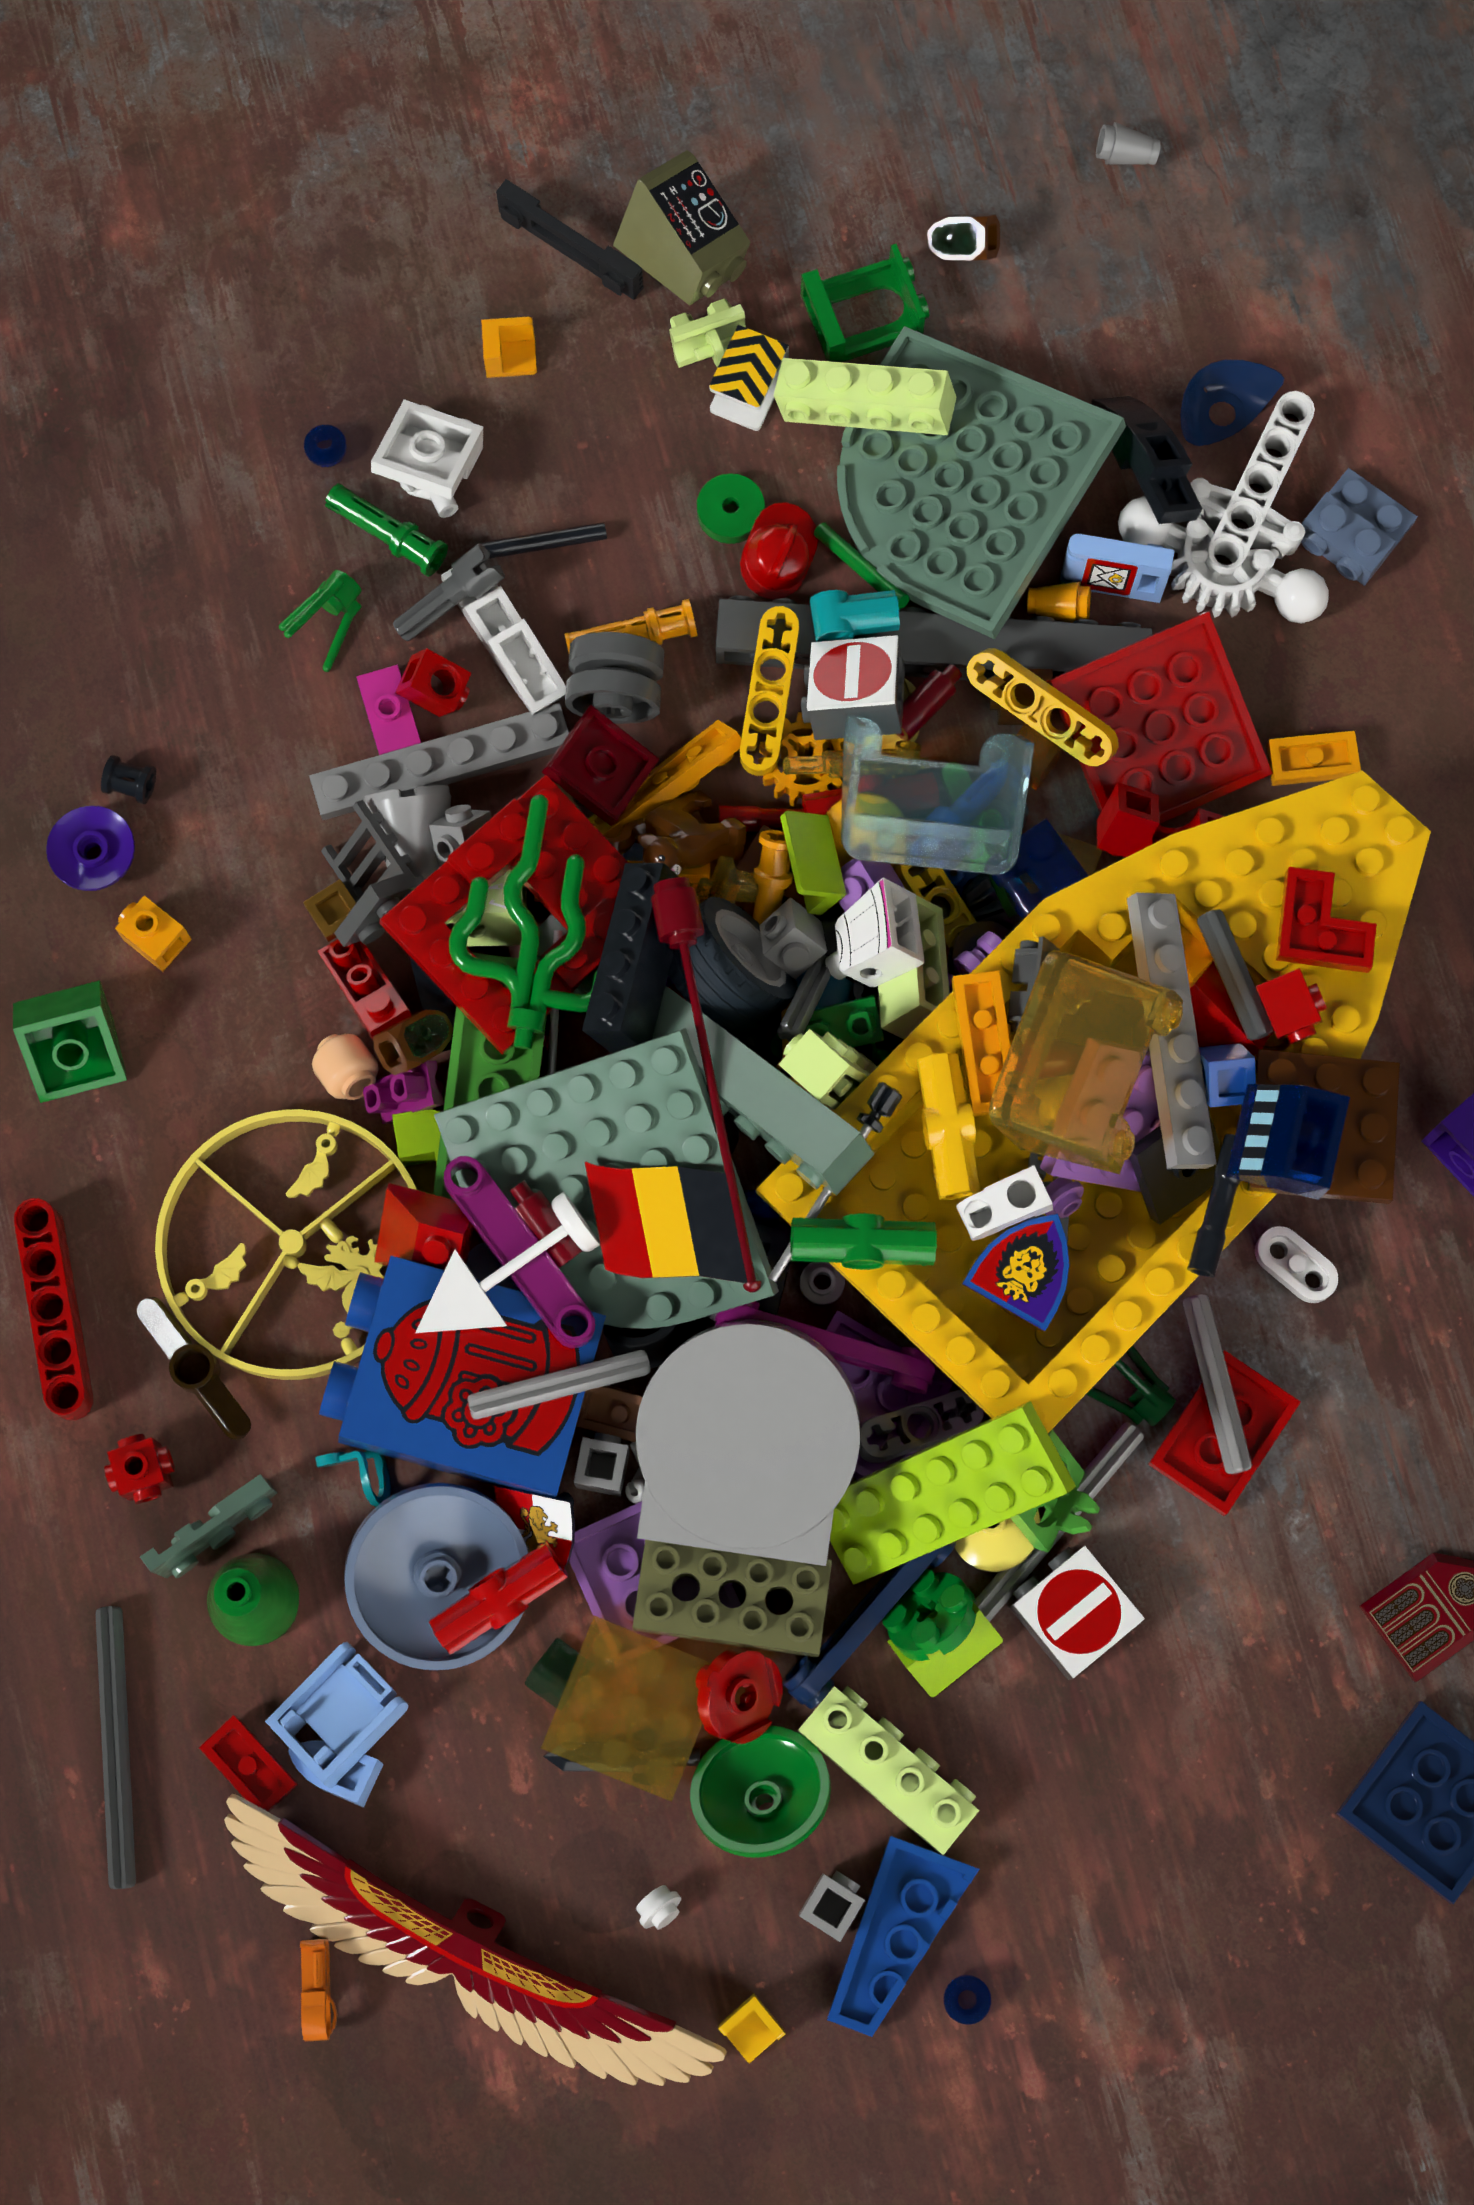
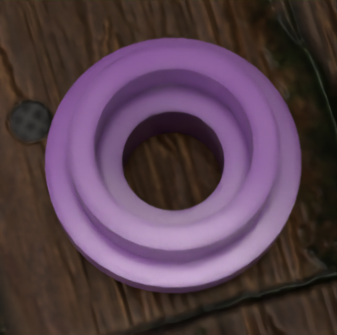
M1060 1177L1045 1188L1053 1203V1210L1045 1213L1046 1216L1058 1214L1060 1218H1065L1073 1214L1082 1204L1080 1198L1084 1193V1188L1078 1181Z

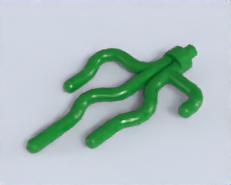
M541 794L535 795L531 799L520 861L507 876L503 888L506 909L521 931L517 970L499 961L476 958L468 952V937L481 922L486 906L489 883L482 876L475 877L472 880L466 911L453 926L449 937V953L454 964L463 972L478 977L496 979L508 987L511 993V1006L507 1027L516 1030L513 1046L521 1049H531L534 1033H543L547 1008L587 1012L597 974L596 971L592 989L587 994L550 990L554 972L561 965L572 959L581 949L586 936V921L579 905L585 863L583 857L578 854H573L567 859L561 893V910L568 926L567 936L559 946L545 955L539 962L535 972L539 948V927L532 913L524 905L521 891L523 885L535 872L540 858L548 810V800Z

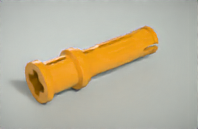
M689 599L682 600V604L679 606L657 611L654 607L647 608V611L643 612V616L586 630L564 633L568 652H570V643L576 637L595 632L628 633L647 638L659 645H662L665 639L686 634L691 638L697 637Z
M766 830L762 831L759 835L762 851L759 866L754 868L753 873L755 883L758 884L753 918L759 924L765 921L782 905L784 890L793 881V874L790 872L791 863L783 831Z

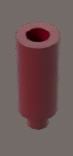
M949 664L942 672L933 670L903 701L902 734H896L905 741H910L956 693L954 684L962 677V673L956 666Z
M525 1180L510 1190L519 1203L515 1210L538 1241L562 1225L552 1209V1204L541 1190L534 1194ZM569 1234L546 1250L558 1268H561L583 1252Z

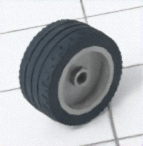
M710 897L699 904L705 932L697 937V944L689 947L701 1010L703 1014L735 1038H748L762 1029L787 1007L798 989L797 981L763 955L760 924L745 910L736 906V904L720 897ZM675 949L668 976L682 997L691 1004L680 949Z

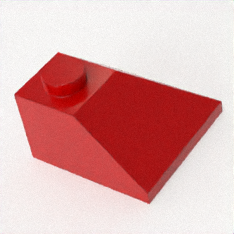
M389 1183L386 1189L374 1263L388 1266L390 1256L445 1270L456 1249L467 1265L473 1226L454 1200Z

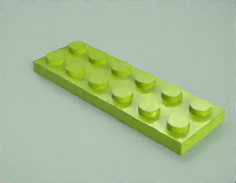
M1031 1401L851 1482L845 1494L834 1508L830 1542L850 1580L855 1585L1063 1496L1073 1490L1076 1485Z

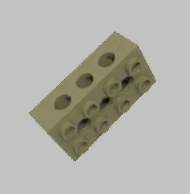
M645 1540L632 1626L633 1631L818 1657L820 1655L832 1560L827 1559L826 1566ZM680 1578H692L698 1583L700 1591L696 1598L691 1601H681L674 1596L672 1588L674 1583ZM727 1584L740 1586L746 1596L744 1603L737 1608L724 1606L718 1596L722 1587ZM772 1591H783L790 1597L792 1606L787 1613L776 1615L768 1610L765 1598Z

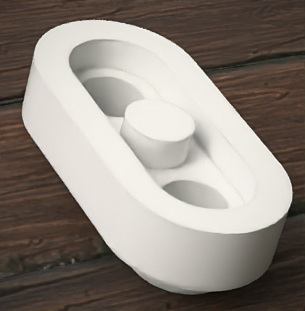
M1282 1226L1273 1227L1265 1231L1258 1239L1255 1246V1256L1260 1266L1298 1298L1308 1303H1319L1334 1293L1338 1285V1273L1335 1266L1293 1230ZM1271 1245H1280L1285 1251L1284 1258H1274L1270 1253ZM1306 1274H1315L1319 1278L1320 1285L1318 1288H1311L1306 1284Z

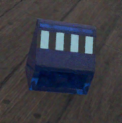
M1247 1084L1226 1177L1319 1200L1331 1186L1350 1097L1305 1085Z

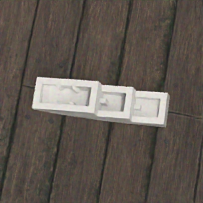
M484 563L480 565L483 571L487 569ZM452 569L441 575L443 582L452 575ZM495 585L479 599L467 596L457 604L497 666L532 715L565 697V683L525 619H521L501 586Z

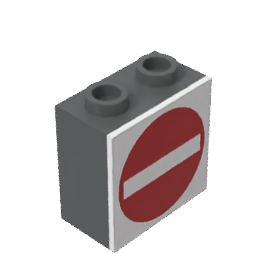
M898 635L811 642L810 664L804 665V682L808 695L802 697L801 710L803 722L811 723L815 740L902 734L905 666Z
M1083 1546L1076 1553L1070 1547H1067L1048 1563L1053 1570L1052 1573L1041 1582L1033 1575L1013 1592L1018 1601L1009 1607L1067 1680L1075 1678L1145 1619L1086 1546Z

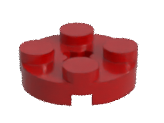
M746 1647L728 1649L718 1655L710 1665H704L696 1676V1687L699 1690L697 1696L698 1713L708 1734L733 1743L744 1744L760 1737L773 1722L767 1718L772 1712L773 1705L780 1706L783 1694L782 1677L777 1665L770 1658L764 1657L760 1652ZM740 1687H744L745 1693L740 1696V1704L738 1705L735 1702V1695Z

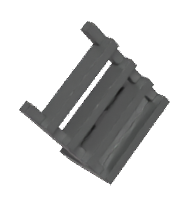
M363 800L357 801L353 806L362 822L339 854H337L331 844L324 846L321 850L338 878L341 879L356 902L334 933L343 947L360 941L363 944H369L387 932L379 924L380 918L425 880L423 876L414 877L408 868L412 862L408 854L400 856L394 847L398 839L394 833L386 835L380 826L384 818L380 812L372 814ZM372 836L376 841L375 845L353 875H351L347 868ZM387 857L391 864L376 883L370 884L363 893L361 889L384 858Z

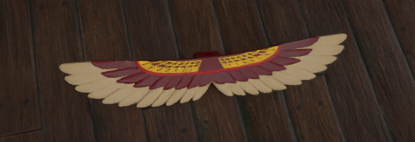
M231 1794L227 1799L226 1803L234 1814H228L224 1819L227 1829L236 1837L231 1844L242 1857L248 1860L244 1864V1868L254 1877L265 1882L260 1888L261 1891L271 1899L285 1904L286 1906L283 1911L286 1914L302 1921L314 1923L310 1931L322 1939H328L331 1942L336 1941L334 1946L337 1949L350 1954H361L358 1958L360 1962L368 1965H385L382 1970L384 1973L396 1977L408 1976L406 1983L413 1985L433 1983L453 1974L457 1994L465 2010L473 2018L476 2019L479 2014L484 2023L493 2030L499 2031L502 2026L505 2033L515 2043L522 2045L525 2040L536 2053L547 2057L550 2053L555 2060L570 2068H574L577 2061L589 2072L602 2079H605L610 2074L619 2081L633 2086L637 2084L638 2078L659 2086L665 2084V2078L674 2082L687 2083L691 2075L705 2076L712 2073L714 2066L709 2062L724 2060L727 2053L725 2048L676 2025V2021L602 1993L603 1990L560 1974L495 1943V1940L506 1922V1918L501 1913L474 1899H465L453 1919H448L384 1882L351 1859L348 1861L287 1819H280L239 1795ZM475 1912L486 1916L491 1921L492 1927L484 1929L473 1925L468 1920L467 1914Z

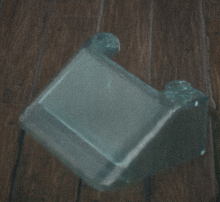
M847 715L843 745L841 841L844 849L850 856L864 861L985 874H1002L1015 865L1021 841L1034 751L1033 742L1017 734H995L984 742L980 752L979 766L881 755L882 733L877 724L865 717Z

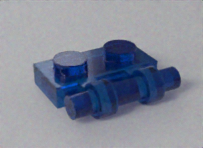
M1047 818L1010 842L1009 848L1017 858L1014 861L1007 862L999 850L994 851L985 858V862L993 871L992 879L999 888L1004 887L1017 904L1014 909L1022 920L1044 898L1088 877V874ZM1027 872L1040 891L1031 894L1019 876Z

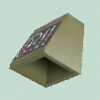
M686 150L637 180L613 246L690 306L704 296L711 297L722 284L728 280L734 282L742 274L747 264L744 258L751 242L696 157Z

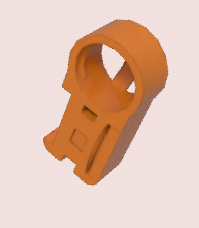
M328 1939L301 1940V2026L303 2040L305 2042L329 2040L336 2027L338 2016L335 2002L330 1996ZM331 2005H332L333 2014H334L332 2027H331Z

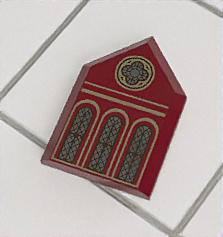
M1431 1553L1359 1605L1414 1683L1474 1641V1560Z

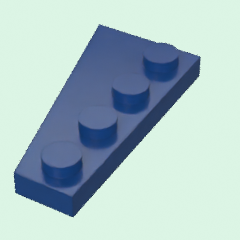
M890 1836L827 2020L873 2037L905 1987L909 1977L923 1959L934 1938L980 1869Z

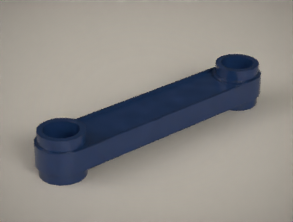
M956 1541L888 1570L821 1646L820 1655L811 1659L805 1656L788 1671L782 1682L788 1689V1693L801 1705L805 1704L809 1709H813L820 1704L834 1686L835 1682L831 1677L928 1566L931 1569L936 1568L950 1555L956 1545Z

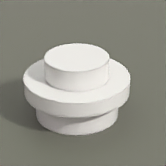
M662 1885L650 1892L636 1907L637 1912L641 1916L639 1920L641 1925L645 1929L655 1926L659 1930L670 1924L680 1912L677 1908L681 1901L680 1895L676 1891L670 1892L666 1885Z

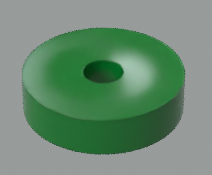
M722 474L712 478L702 487L697 498V518L702 530L710 538L726 544L746 541L755 520L761 511L765 509V501L760 488L751 479L739 474ZM728 504H733L738 507V510L734 513H727L723 508Z

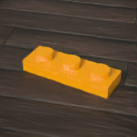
M1000 971L953 976L951 982L968 1099L972 1107L973 1116L1018 1111L1020 1106Z

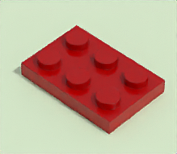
M1224 1350L1223 1354L1252 1462L1251 1469L1237 1474H1227L1225 1472L1203 1383L1200 1384L1148 1465L1221 1515L1226 1516L1301 1401Z

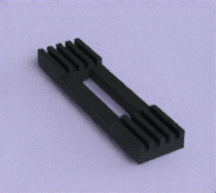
M505 179L496 191L501 218L516 229L523 227L601 278L602 284L619 296L624 293L634 300L644 288L642 285L643 269L638 264L609 245L604 250L542 210L541 205H539L540 200L509 180Z

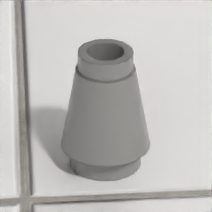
M1114 122L1112 126L1104 124L1097 141L1096 158L1105 160L1106 165H1155L1160 152V140L1153 139L1117 122Z

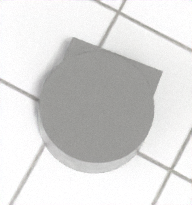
M757 1319L735 1320L712 1326L697 1333L679 1346L662 1363L651 1378L644 1392L637 1416L636 1450L645 1480L637 1538L826 1566L834 1508L845 1494L852 1480L860 1445V1415L857 1400L847 1375L830 1352L819 1342L793 1327L782 1323Z

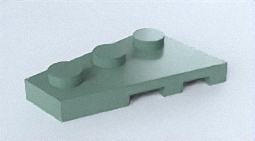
M260 1474L217 1503L208 1512V1515L211 1517L209 1521L204 1524L201 1520L192 1524L188 1523L174 1533L175 1537L171 1540V1547L161 1554H158L153 1547L141 1555L140 1558L150 1572L164 1578L174 1575L177 1579L198 1564L199 1561L196 1559V1556L206 1548L211 1546L215 1550L228 1542L236 1534L233 1527L246 1517L253 1521L268 1511L273 1505L270 1499L278 1493L268 1479Z

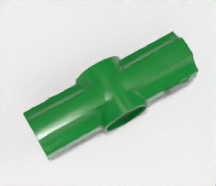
M867 1213L849 1214L842 1217V1219L800 1217L793 1218L791 1222V1261L842 1263L843 1267L849 1269L871 1270L882 1268L884 1264L933 1266L936 1260L937 1231L935 1222L885 1221L884 1217Z

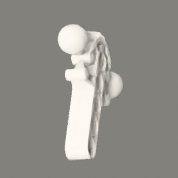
M1290 391L1282 395L1278 400L1235 491L1212 485L1203 478H1196L1191 482L1202 511L1197 520L1190 521L1186 528L1176 523L1158 524L1145 496L1130 501L1120 512L1118 526L1123 541L1143 545H1160L1175 550L1174 552L1178 553V558L1173 560L1169 575L1175 576L1171 584L1172 590L1185 589L1182 597L1183 604L1195 599L1198 601L1196 606L1198 613L1202 612L1206 606L1212 607L1214 618L1220 616L1223 608H1226L1231 618L1238 614L1240 607L1249 612L1256 605L1254 593L1257 590L1274 597L1279 614L1290 622L1302 624L1312 621L1321 616L1327 608L1329 600L1328 587L1324 578L1314 570L1300 568L1284 574L1272 568L1277 558L1281 559L1285 555L1294 554L1305 535V528L1301 523L1290 521L1270 508L1314 416V403L1305 393ZM1283 414H1292L1300 422L1289 421ZM1266 449H1275L1283 457H1273ZM1249 484L1262 486L1266 493L1255 492ZM1232 520H1243L1247 523L1249 528H1238L1234 525ZM1224 555L1230 559L1232 564H1221L1214 556Z

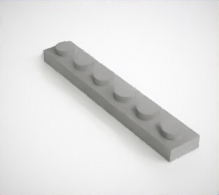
M560 703L548 706L534 715L531 712L523 713L312 774L309 777L322 820H327L354 812V804L360 800L365 802L364 797L366 795L393 789H399L400 791L414 790V787L447 785L554 754L569 734Z
M1137 892L1127 898L1166 1166L1167 1169H1207L1217 1163L1176 895Z

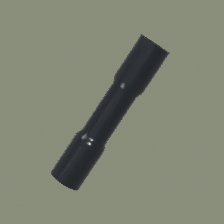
M1226 1134L1224 1136L1214 1171L1215 1180L1203 1223L1198 1229L1187 1270L1194 1274L1211 1278L1216 1275L1226 1239L1225 1230L1237 1187L1243 1178V1175H1238L1246 1142L1245 1137L1234 1134Z

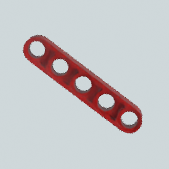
M30 1198L23 1201L17 1207L14 1213V1226L43 1399L46 1407L61 1418L79 1420L85 1417L93 1406V1391L64 1221L61 1214L47 1201L40 1198ZM40 1212L48 1213L47 1225L38 1232H31V1219ZM46 1256H55L56 1265L54 1270L45 1276H39L37 1273L39 1261ZM54 1299H62L63 1310L61 1314L55 1319L46 1320L44 1316L46 1305ZM69 1343L71 1347L69 1358L63 1363L53 1364L51 1359L53 1349L58 1344ZM68 1387H77L78 1399L72 1407L62 1409L59 1404L61 1392Z

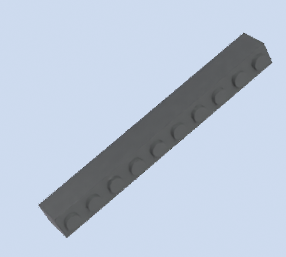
M742 595L732 596L729 599H719L716 663L753 666L759 626L763 614L772 607L784 606L790 608L799 620V636L793 669H804L805 664H810L811 642H816L811 606L797 604L796 601L786 598L775 599L772 602L754 601L751 597ZM907 607L899 611V630L856 635L853 639L898 635L905 666V676L927 678L933 670L942 672L949 664H953L962 673V677L959 680L969 681L967 666L971 658L983 650L996 648L1027 669H1053L1054 678L1152 635V628H1141L1140 624L1134 622H1122L1116 626L1098 625V622L1090 619H1079L1073 623L1055 622L1053 618L1047 616H1036L1030 620L1012 619L1009 616L996 639H992L940 614L926 613L925 610L917 607ZM777 619L776 624L773 626L768 625V628L774 630L772 648L781 650L783 632L791 631L792 629L785 626L784 619ZM766 645L763 646V649L770 648ZM785 649L783 651L789 653L790 649ZM769 659L761 665L762 667L785 668L784 664L776 659ZM992 661L981 664L986 669L984 676L987 679L996 675L992 671L995 665Z

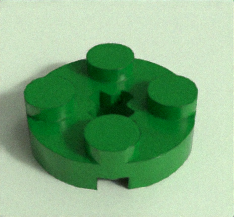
M925 1569L885 1615L882 1623L888 1631L890 1640L904 1656L916 1661L930 1660L926 1654H932L940 1650L945 1655L957 1648L967 1638L976 1619V1613L972 1609L973 1601H975L974 1594L956 1575L945 1572L934 1573L931 1569ZM935 1610L938 1612L934 1619L926 1618L931 1612Z

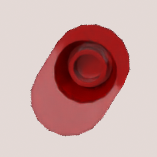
M787 502L774 503L763 509L754 522L742 551L740 568L742 578L748 588L760 597L771 600L786 598L797 591L806 577L817 549L818 539L814 536L816 524L810 515L799 506Z

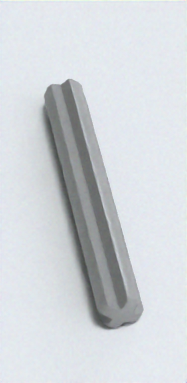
M1207 1295L1191 1296L1184 1299L1182 1305L1224 1469L1227 1474L1241 1473L1251 1469L1252 1462L1211 1303Z
M638 1350L473 1393L468 1396L467 1400L470 1414L473 1419H481L645 1376L650 1372V1363L645 1350Z

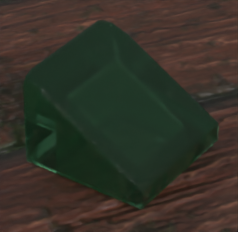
M557 1637L532 1668L525 1681V1685L555 1708L562 1710L594 1664Z

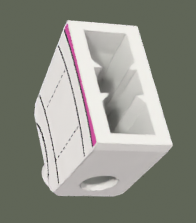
M883 877L837 919L835 930L838 950L825 960L826 967H828L830 974L834 978L842 980L848 976L869 987H877L924 964L916 894Z

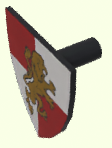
M495 1485L496 1503L510 1515L519 1528L526 1543L528 1553L547 1542L565 1568L570 1560L575 1542L573 1497L567 1492H562L558 1496L553 1497L503 1485Z

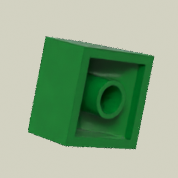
M100 980L13 1003V1031L40 1103L127 1080L113 1016Z

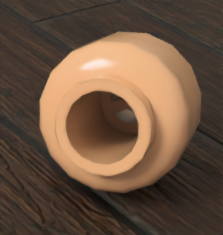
M333 1034L326 1037L318 1045L317 1052L312 1060V1068L315 1075L327 1092L337 1099L355 1100L363 1097V1088L375 1084L379 1070L377 1060L365 1043L355 1034Z

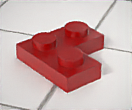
M1288 867L1285 872L1276 961L1369 973L1373 967L1377 924L1330 917L1335 873Z

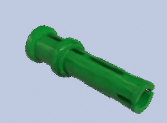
M340 483L334 485L329 491L325 500L327 502L325 507L340 514L351 523L383 541L389 546L393 556L397 558L405 557L419 566L420 572L427 577L432 576L440 568L447 555V543L442 540H432L421 533L418 526L412 521L400 522L367 500L357 496Z

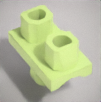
M724 298L710 304L707 308L708 316L693 320L691 314L685 312L671 317V329L669 331L675 361L679 368L712 357L716 367L719 366L737 326L746 327L745 312L741 304L732 307Z

